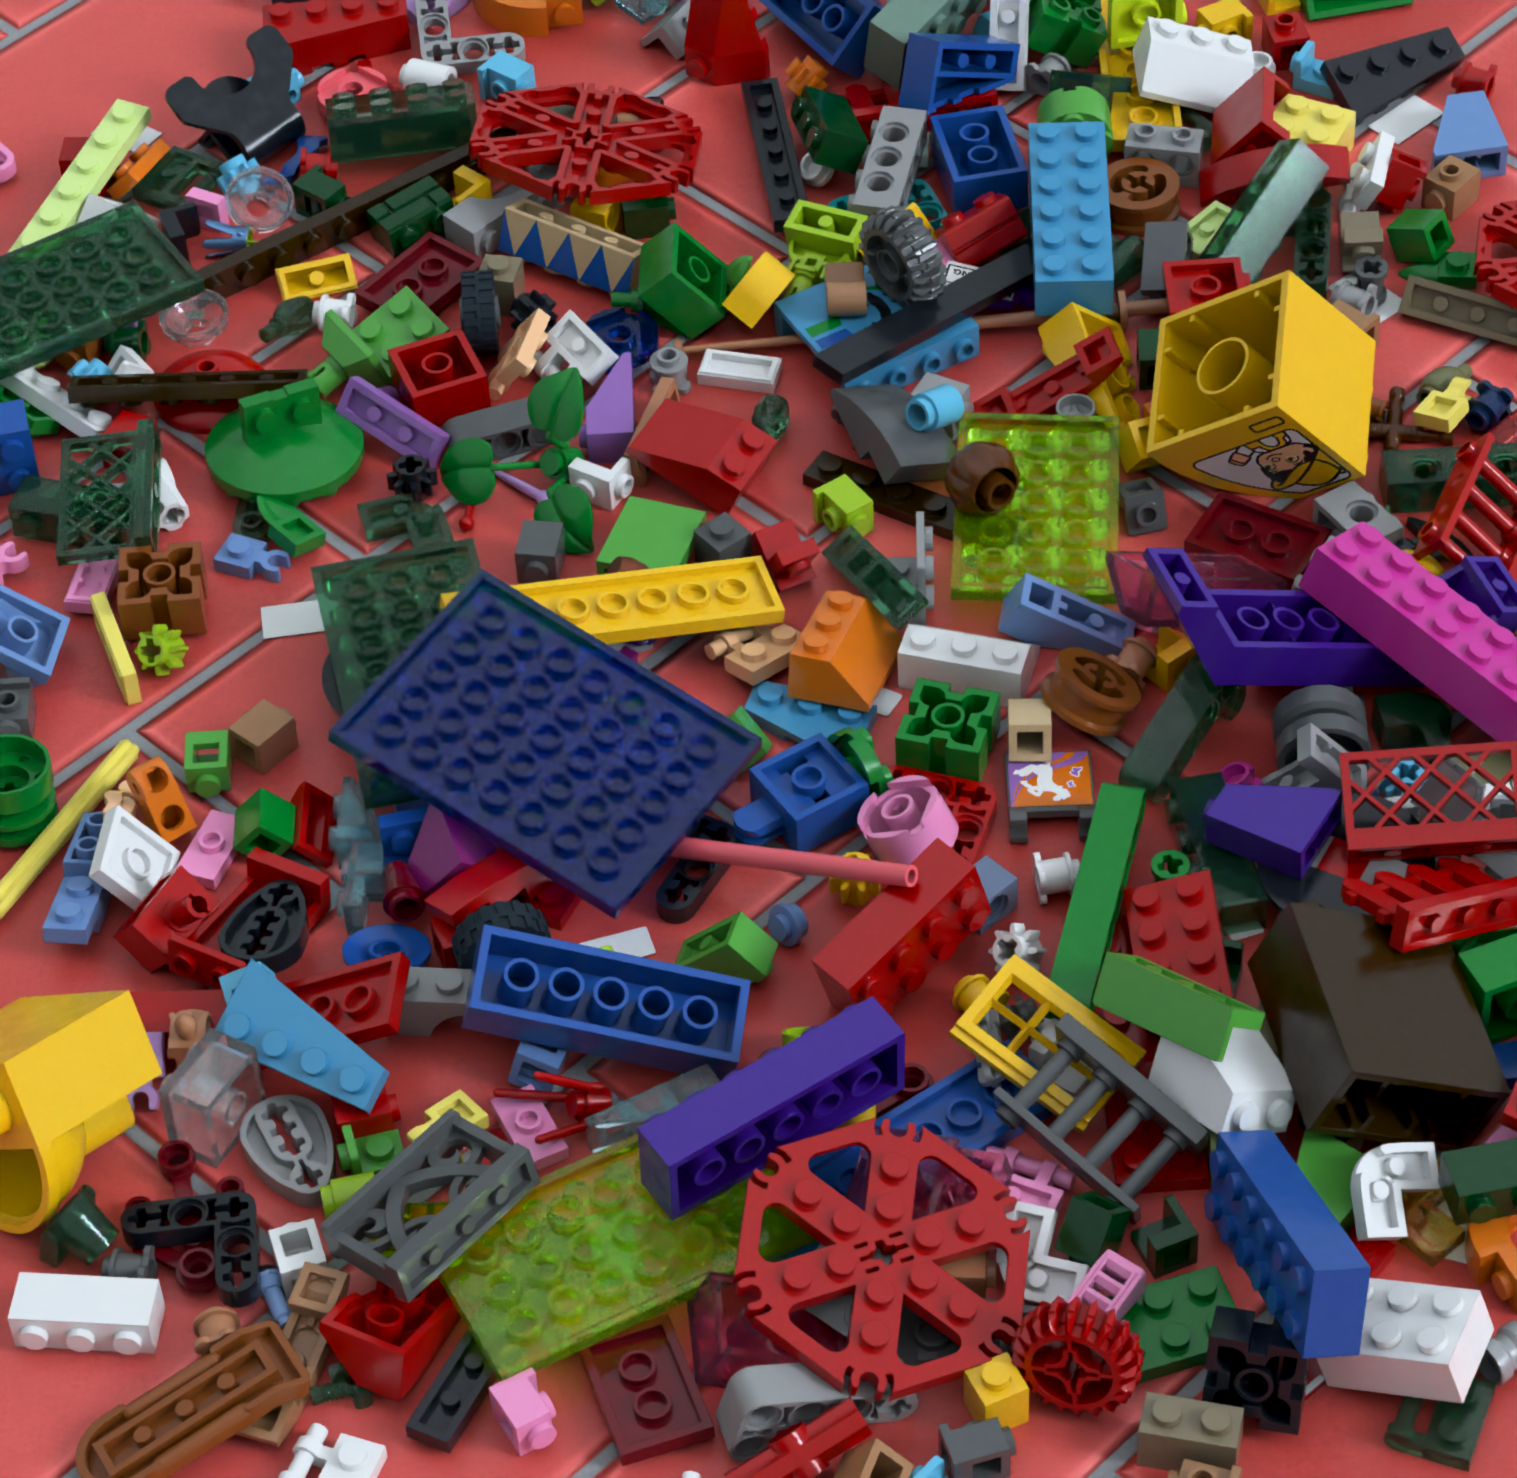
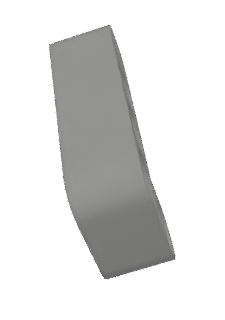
M800 1362L755 1365L737 1371L728 1381L716 1411V1419L730 1458L736 1462L746 1461L767 1448V1443L776 1436L777 1431L785 1430L801 1421L807 1423L828 1408L840 1403L841 1400L848 1398L847 1388L850 1377L844 1376V1387L840 1393ZM861 1381L856 1395L850 1396L867 1424L902 1420L914 1413L919 1405L916 1393L889 1401L891 1395L889 1382H887L885 1393L880 1401L874 1400L875 1387L868 1381Z

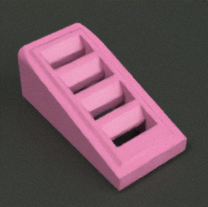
M1107 1249L1084 1277L1067 1303H1070L1077 1295L1081 1302L1086 1305H1091L1097 1300L1098 1308L1105 1312L1115 1308L1116 1320L1120 1321L1145 1293L1146 1273L1139 1266L1114 1251ZM1103 1290L1104 1292L1114 1297V1299L1110 1300L1109 1298L1100 1294L1099 1291Z

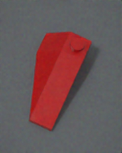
M691 0L684 44L686 74L713 86L767 79L770 76L769 46L766 37L759 36L754 21L758 18L755 6H749L747 0Z
M467 1249L409 1303L397 1297L392 1288L378 1280L375 1290L363 1296L354 1292L342 1298L319 1322V1331L356 1385L373 1391L382 1397L399 1402L423 1377L493 1269L494 1259Z

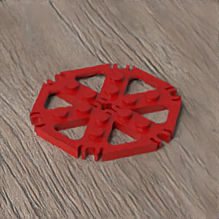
M583 82L505 91V94H498L497 102L489 99L486 100V104L482 103L469 141V154L472 160L478 159L477 167L482 169V172L552 201L553 195L557 194V201L563 203L566 197H575L578 199V205H584L586 198H590L589 206L671 196V193L675 194L678 192V184L688 187L689 182L693 183L702 145L703 131H701L699 126L693 127V119L688 118L687 114L621 87L619 92L615 94V88L611 85L608 86L607 90L599 91L594 88L595 83L588 84L587 89L584 90ZM571 105L576 107L573 119H570L544 107ZM622 112L631 113L646 119L612 124L614 116ZM496 127H507L515 130L518 134L515 136L490 138L492 130ZM665 149H678L684 154L682 162H676L655 153L663 152ZM539 164L559 165L556 176L548 181L535 178L531 173L522 169ZM601 166L605 171L612 174H620L634 180L635 183L607 188L598 187L596 181Z
M877 1117L776 1147L775 1153L770 1152L765 1162V1166L772 1170L775 1175H765L757 1168L753 1171L751 1180L748 1178L745 1189L732 1285L738 1282L735 1289L737 1297L752 1294L758 1299L756 1302L747 1304L744 1314L746 1318L752 1319L751 1326L837 1391L842 1392L844 1376L847 1375L850 1377L847 1388L849 1396L856 1395L861 1381H868L875 1387L874 1400L880 1401L885 1393L887 1382H889L891 1390L889 1401L963 1378L965 1370L991 1361L992 1357L1003 1352L1000 1347L992 1342V1339H1000L1009 1346L1013 1344L1016 1330L1022 1322L1030 1230L1023 1233L1028 1223L1026 1217L1010 1220L1004 1215L1014 1211L1017 1199L1016 1197L1009 1196L1011 1190L924 1126L921 1127L919 1133V1142L914 1141L916 1135L914 1123L909 1122L905 1135L897 1137L890 1132V1119L884 1118L878 1135H876L874 1124ZM849 1146L864 1148L869 1153L863 1210L814 1175L809 1169L808 1162L816 1156ZM926 1159L938 1161L973 1187L976 1194L975 1199L969 1203L912 1220L918 1164ZM769 1207L774 1208L825 1247L779 1262L765 1260L758 1250L763 1212ZM1000 1248L1007 1256L1004 1297L996 1302L986 1301L939 1266ZM876 1249H880L884 1255L892 1254L889 1265H885L882 1259L873 1260ZM853 1294L847 1345L840 1352L827 1350L796 1327L789 1318V1313ZM902 1304L959 1345L960 1349L954 1354L920 1365L910 1366L904 1364L897 1354Z

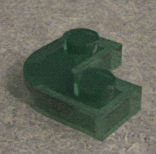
M400 494L357 504L358 517L367 543L407 533L416 560L455 551L450 527L444 511L438 503L431 506L426 503L412 501L411 494Z

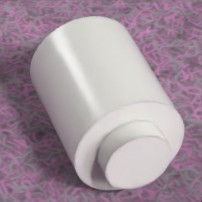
M411 58L400 70L399 83L403 86L406 94L447 103L452 99L456 90L457 70L453 66Z

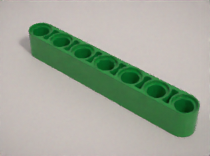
M1102 782L1050 976V980L1093 1012L1096 1006L1092 1000L1106 952H1110L1124 896L1123 890H1125L1144 817L1147 795L1146 788ZM1049 1011L1047 1015L1044 1017L1045 1019L1051 1020L1054 1017L1060 1020V1018L1053 1014L1051 1011Z

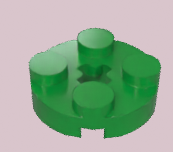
M846 727L828 736L829 742L869 783V796L875 792L877 797L889 790L886 783L894 780L893 775L885 764H880L873 750L874 743L866 728L859 727L854 730Z

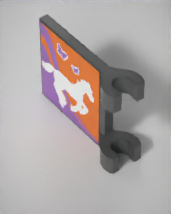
M1090 750L1052 751V761L1009 762L1008 753H1005L1010 843H1028V818L1078 817L1079 840L1086 841L1095 809Z

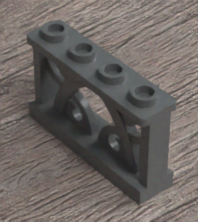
M449 1109L321 1224L320 1228L332 1256L337 1259H344L394 1290L397 1297L409 1303L540 1183V1179L528 1148L517 1142L511 1145L462 1118L459 1112L454 1109ZM464 1147L472 1150L471 1156L466 1163H462L459 1153ZM483 1157L494 1162L491 1166L481 1164ZM450 1185L448 1193L450 1203L437 1215L420 1216L404 1224L406 1203L413 1193L433 1187ZM365 1236L372 1239L380 1238L369 1243L360 1242ZM392 1246L395 1250V1253L389 1259L380 1254Z

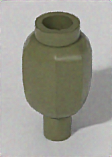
M1463 363L1458 367L1441 366L1433 370L1423 379L1418 387L1416 396L1418 404L1432 390L1444 392L1453 378H1470L1473 374L1472 368L1468 364Z

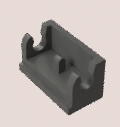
M1188 221L1145 222L1140 286L1142 296H1150L1149 299L1166 298L1162 278V262L1192 260L1193 236Z

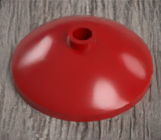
M210 349L188 354L172 363L162 373L264 370V368L257 361L244 354L231 350ZM221 399L216 404H200L198 400H182L180 404L171 406L160 405L158 401H154L157 414L166 424L179 431L191 434L208 435L216 423L224 416L239 408L237 399Z

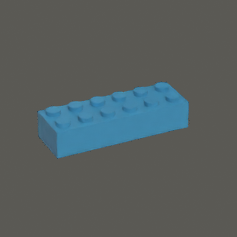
M1105 122L1028 123V171L1035 316H1054L1071 302L1101 315L1113 314L1114 270Z

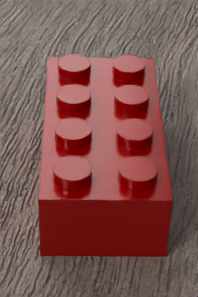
M938 837L910 864L915 865L918 870V880L915 886L888 885L811 960L830 1004L840 1012L851 1004H859L873 996L891 1016L894 1007L908 993H913L919 989L926 976L940 962L948 960L954 954L957 945L971 932L980 929L986 922L988 915L992 912L976 867Z

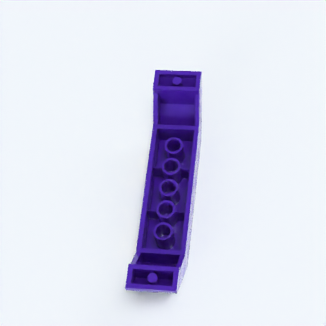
M1146 548L1143 554V558L1179 627L1214 685L1426 687V685L1304 590L1208 589L1184 549ZM1464 556L1459 565L1438 576L1464 599L1476 604L1485 615L1498 625L1510 630L1512 633L1517 630V583L1499 557Z

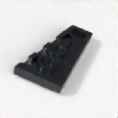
M1444 27L1326 60L1323 62L1320 71L1340 107L1356 111V127L1373 113L1375 115L1386 109L1389 103L1399 97L1403 99L1413 93L1414 89L1423 83L1428 84L1462 62L1465 55L1449 27Z

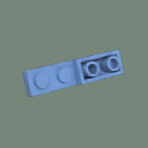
M103 811L84 812L62 862L64 878L42 927L44 942L87 945L92 932L100 933L112 894L88 877L103 823Z

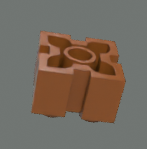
M201 541L168 544V551L153 552L152 545L119 548L118 573L120 582H118L117 608L124 640L141 639L139 633L152 631V627L155 624H166L168 629L172 630L180 629L182 631L181 635L207 633V608L205 599H207V572Z

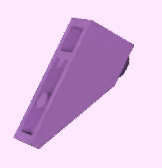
M625 352L621 355L586 406V424L581 425L579 444L580 448H588L589 462L594 464L618 462L621 457H624V453L635 432L634 381L631 352Z

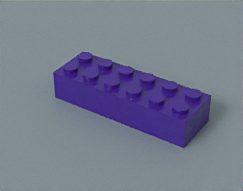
M871 996L859 1004L847 1006L839 1015L827 1022L808 1028L800 1037L786 1045L770 1049L761 1059L745 1068L731 1071L722 1081L706 1090L690 1094L681 1104L665 1113L651 1116L643 1125L637 1128L641 1183L672 1221L752 1176L756 1168L760 1171L766 1168L767 1156L770 1152L775 1153L776 1147L829 1132L904 1089L905 1032L877 1000Z

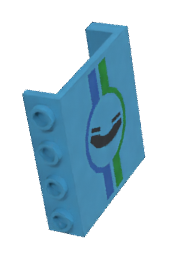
M866 264L864 265V281H866L867 316L828 317L826 283L822 282L774 302L775 332L779 336L797 334L812 352L817 354L897 312L902 307L898 302H892L889 295H883L880 286H875V280L868 273L869 268ZM970 316L843 384L841 388L896 384L902 388L921 380L926 372L935 374L979 355V325Z

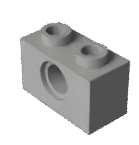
M1354 480L1314 499L1312 522L1332 529V536L1336 537L1364 521L1369 526L1378 529L1394 545L1403 538L1404 526H1402L1400 520L1388 513L1370 492H1366Z

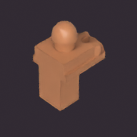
M187 1009L177 1013H169L168 1059H175L180 1079H207L212 1015L208 1011L199 1009Z

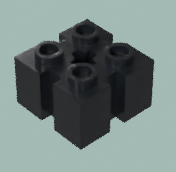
M1216 1305L1209 1334L1206 1370L1208 1371L1204 1383L1202 1401L1244 1408V1416L1260 1418L1259 1429L1298 1435L1305 1403L1309 1358L1303 1359L1291 1340L1285 1337L1283 1328L1275 1317L1273 1325L1254 1322L1255 1311Z

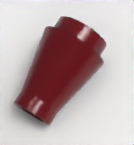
M392 861L385 866L383 871L385 877L383 909L396 922H412L421 916L425 907L423 900L426 899V896L411 874L408 864L403 861Z

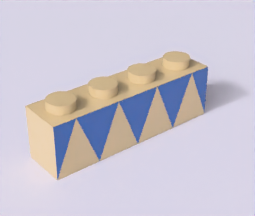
M523 198L504 208L498 250L511 254L512 257H521L523 262H532L542 266L548 273L563 274L576 279V282L582 286L597 287L605 290L611 296V292H632V289H638L641 246L644 243Z

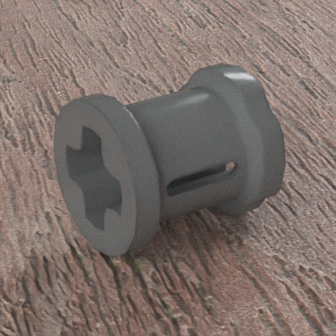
M1364 256L1355 262L1354 275L1357 277L1355 287L1367 290L1370 283L1378 286L1376 293L1378 306L1383 304L1387 298V289L1384 286V279L1387 277L1388 272L1386 260L1378 256Z

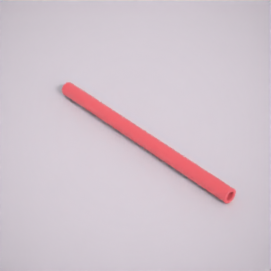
M633 830L625 834L623 841L625 850L634 853L903 887H913L918 880L917 867L910 864Z

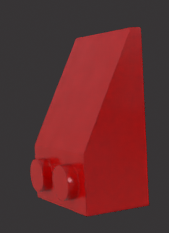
M666 398L629 445L626 453L719 514L724 512L730 514L765 466L777 440L743 418Z

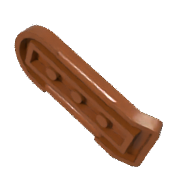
M265 1320L239 1328L212 1345L209 1349L210 1352L126 1406L124 1404L118 1405L93 1422L85 1431L77 1446L75 1456L77 1471L81 1478H167L281 1404L308 1395L310 1393V1374L279 1325L273 1320Z

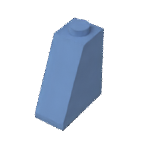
M1484 90L1447 95L1433 149L1431 170L1449 155H1452L1481 169V178L1506 174L1508 143Z

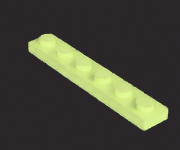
M117 98L8 251L11 263L41 272L46 270L74 230L88 194L98 196L152 119L150 107Z

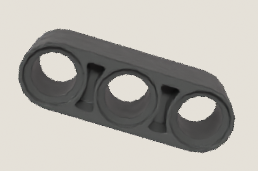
M528 397L455 416L447 420L441 427L443 431L451 435L446 445L447 450L459 440L480 438L491 445L493 461L544 448L552 443L545 438L547 430H539L531 423L527 409Z

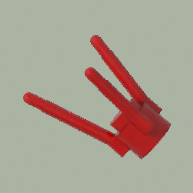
M541 1071L533 1073L535 1080L575 1090H570L567 1093L497 1088L493 1091V1095L499 1098L565 1103L568 1116L575 1118L579 1123L537 1135L535 1137V1143L537 1144L555 1141L581 1132H598L599 1122L608 1121L612 1112V1095L610 1089L604 1086L603 1082H586Z

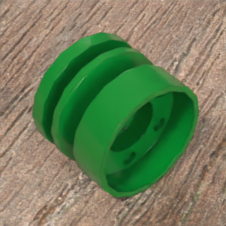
M23 734L0 735V847L16 848L32 844L59 813L48 749L37 739Z

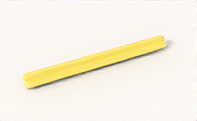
M128 739L120 740L1 879L0 920L76 832L83 813H92L104 799L105 792L111 790L138 759L140 749L136 744L131 743Z

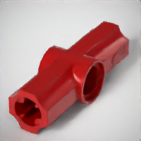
M849 1396L809 1422L801 1421L785 1429L767 1443V1448L729 1470L724 1476L725 1478H814L830 1465V1460L873 1433Z

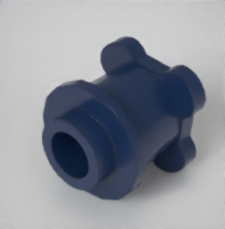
M1482 380L1476 386L1479 395L1468 401L1469 412L1464 418L1472 429L1481 433H1492L1498 427L1500 421L1506 422L1512 417L1513 413L1510 409V402L1514 399V395L1508 388H1499L1493 386L1487 380Z

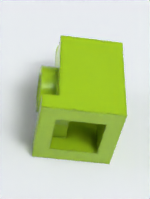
M846 474L812 490L813 520L817 524L824 521L830 531L837 532L847 543L861 538L874 530L873 500Z

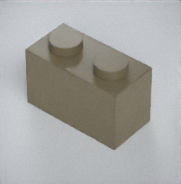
M1146 1391L1138 1430L1137 1465L1167 1471L1172 1469L1180 1472L1183 1460L1186 1458L1231 1470L1232 1465H1238L1243 1435L1244 1408Z

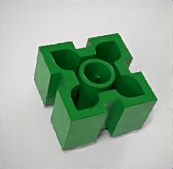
M1029 0L1028 48L1044 54L1051 51L1065 57L1069 63L1087 69L1108 37L1104 18L1100 14L1102 11L1101 1Z
M917 678L909 699V714L903 715L895 737L896 765L981 782L988 764V751L992 752L1000 730V692L967 687L965 694L951 692L950 683Z

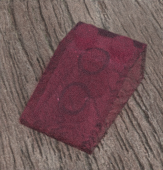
M710 1271L687 1301L696 1384L726 1388L732 1375L743 1368L755 1365L799 1362L751 1326L752 1319L746 1318L744 1314L747 1304L756 1302L758 1299L752 1294L737 1297L735 1289L738 1282L732 1285L733 1275ZM802 1309L789 1313V1318L796 1327L827 1350L840 1352L846 1348L845 1336L806 1310Z

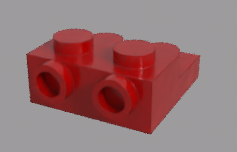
M1240 257L1162 262V278L1169 316L1251 284L1249 272L1243 273Z

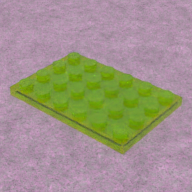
M963 413L958 425L957 452L975 441L1001 444L1014 456L1015 464L1020 472V483L1015 491L1012 502L993 515H969L961 512L955 506L951 600L1003 601L1010 590L1027 572L1097 604H1117L1120 416ZM979 499L980 503L985 504L982 499Z

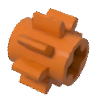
M807 55L803 61L795 57L785 69V72L790 76L785 84L799 97L805 85L823 91L829 86V83L824 80L829 71L810 55Z

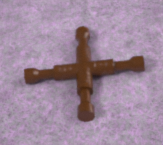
M1398 386L1391 388L1389 392L1391 407L1387 411L1386 424L1373 422L1369 424L1368 438L1385 439L1383 453L1386 456V460L1382 464L1381 474L1388 479L1397 476L1398 464L1396 463V457L1400 453L1401 441L1423 443V440H1433L1445 445H1453L1454 429L1450 433L1424 430L1422 426L1402 425L1403 409L1401 404L1405 401V390Z

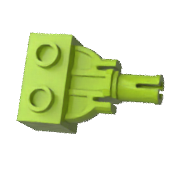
M798 199L783 226L788 247L789 265L787 268L796 275L790 282L791 284L783 298L825 282L826 263L862 262L858 253L859 244L862 242L859 238V232L862 230V223L868 220V216Z

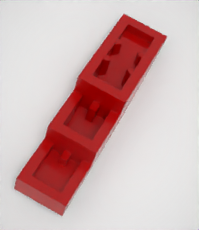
M564 827L527 837L489 855L459 873L423 901L431 915L456 928L459 923L465 920V916L469 913H474L479 910V907L495 904L497 901L509 902L517 894L529 900L533 899L540 891L592 849L593 846L591 841Z

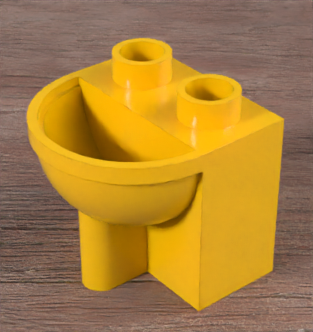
M129 990L20 997L0 1009V1230L13 1234H23L47 1222L74 1187L81 1172L84 1157L134 1126L135 1117L127 1095L162 1074Z

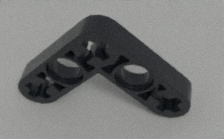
M636 794L627 800L635 810L636 831L738 843L734 834V827L721 820L653 794ZM678 824H687L692 827V830L685 834H676L670 831L673 826ZM680 858L656 892L657 911L660 918L672 924L689 921L731 865ZM695 867L705 868L709 871L706 876L701 878H693L686 874ZM682 889L684 890V891H683V899H684V902H683V901H679L680 897L682 896Z
M232 1191L141 1202L131 1205L122 1213L120 1223L124 1240L130 1247L135 1249H144L145 1245H153L155 1248L214 1241L215 1280L220 1301L224 1305L232 1308L249 1306L260 1296L259 1219L255 1200L250 1194L242 1191ZM240 1212V1216L233 1217V1213ZM215 1214L216 1220H211L210 1215ZM187 1215L201 1217L199 1222L193 1225L183 1226L178 1224V1221ZM164 1220H168V1226H164ZM141 1224H146V1227L140 1228ZM237 1243L249 1246L241 1254L233 1255L225 1252L228 1247ZM234 1272H242L243 1280L241 1286L235 1287Z

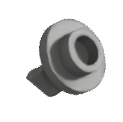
M1019 993L1014 996L1017 1006L1009 1005L1005 1007L1025 1022H1028L1038 1010V1007L1032 997L1024 1001ZM999 1013L1000 1026L1007 1038L1012 1041L1021 1028Z

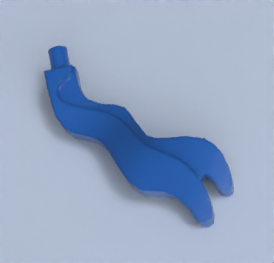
M310 135L298 137L297 153L283 165L281 172L275 174L268 173V176L260 177V183H270L271 186L293 183L297 173L300 171L301 147H307V153H319L320 147L328 145V137Z

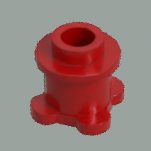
M1466 61L1463 67L1458 66L1455 69L1451 87L1456 89L1455 94L1484 90L1487 99H1489L1495 88V76L1498 66L1491 64L1487 71L1473 67L1472 62Z
M301 147L300 177L318 164L322 166L323 174L337 179L338 158H331V150H327V154L307 153V147Z

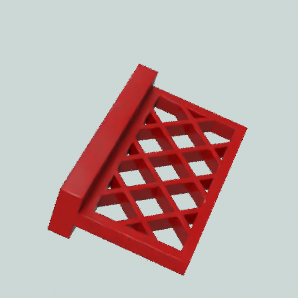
M1517 740L1339 753L1347 863L1517 852ZM1510 754L1511 769L1500 781L1481 766L1490 755ZM1469 756H1480V757H1479L1476 761H1474V760H1473L1472 758H1470ZM1457 757L1470 767L1455 784L1436 770L1445 758ZM1425 759H1435L1431 764L1425 761ZM1412 760L1425 770L1411 787L1391 773L1401 761ZM1383 762H1390L1386 768L1382 764H1380ZM1369 764L1380 774L1364 790L1350 779L1349 765ZM1475 772L1494 786L1480 804L1460 789ZM1430 775L1449 790L1435 807L1416 793L1417 789ZM1385 778L1404 792L1390 810L1371 796ZM1511 778L1513 783V791L1510 790L1507 786H1505L1511 780ZM1352 791L1359 795V798L1354 803H1352ZM1501 792L1515 803L1516 817L1498 819L1486 810L1485 807ZM1454 795L1473 809L1464 821L1452 822L1440 812ZM1409 798L1428 812L1419 824L1407 825L1395 815ZM1365 801L1383 815L1382 819L1374 827L1355 828L1354 813ZM1480 814L1486 820H1475V818ZM1433 818H1436V819H1437L1439 822H1441V823H1430V822L1432 821ZM1389 820H1390V821H1391L1394 825H1396V826H1385V825H1386V824L1389 822Z

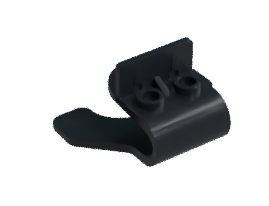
M270 25L263 26L246 39V46L252 55L254 63L253 76L250 82L239 77L224 76L211 81L205 88H202L192 77H184L171 85L165 92L166 102L181 123L206 130L197 140L198 143L202 145L213 139L228 160L243 154L246 161L255 157L258 164L261 165L296 142L298 137L304 136L306 132L304 120L289 97L293 50L278 29Z

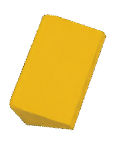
M349 253L275 269V279L284 306L318 299L323 294L332 296L358 289Z

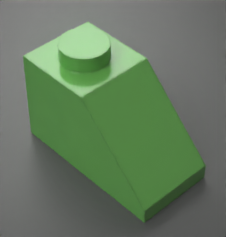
M740 911L685 939L674 964L751 980V983H759L772 971L774 965L772 959L779 943Z

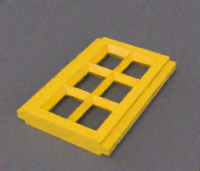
M1013 954L948 1034L1020 1089L1038 1072L1037 1069L1015 1054L1028 1036L1033 1037L1053 1053L1058 1050L1054 1042L1035 1029L1049 1011L1060 1019L1068 1012L1133 1068H1136L1147 1052L1016 954ZM1011 983L1041 1004L1028 1022H1025L997 1001ZM991 1007L1021 1028L1020 1032L1007 1047L977 1025ZM1080 1062L1070 1063V1066L1092 1081L1093 1077L1091 1074L1093 1071ZM1053 1082L1036 1101L1058 1117L1075 1098ZM1115 1089L1112 1093L1107 1091L1073 1129L1082 1134L1117 1090Z

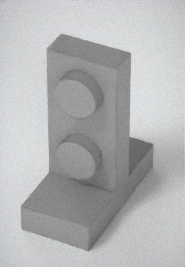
M1310 722L1297 729V760L1262 778V785L1335 788L1342 791L1339 753H1346L1348 751ZM1364 764L1349 765L1350 779L1366 790L1367 766Z

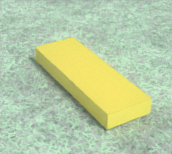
M105 591L92 594L89 599L95 626L124 701L128 703V706L142 702L137 673Z

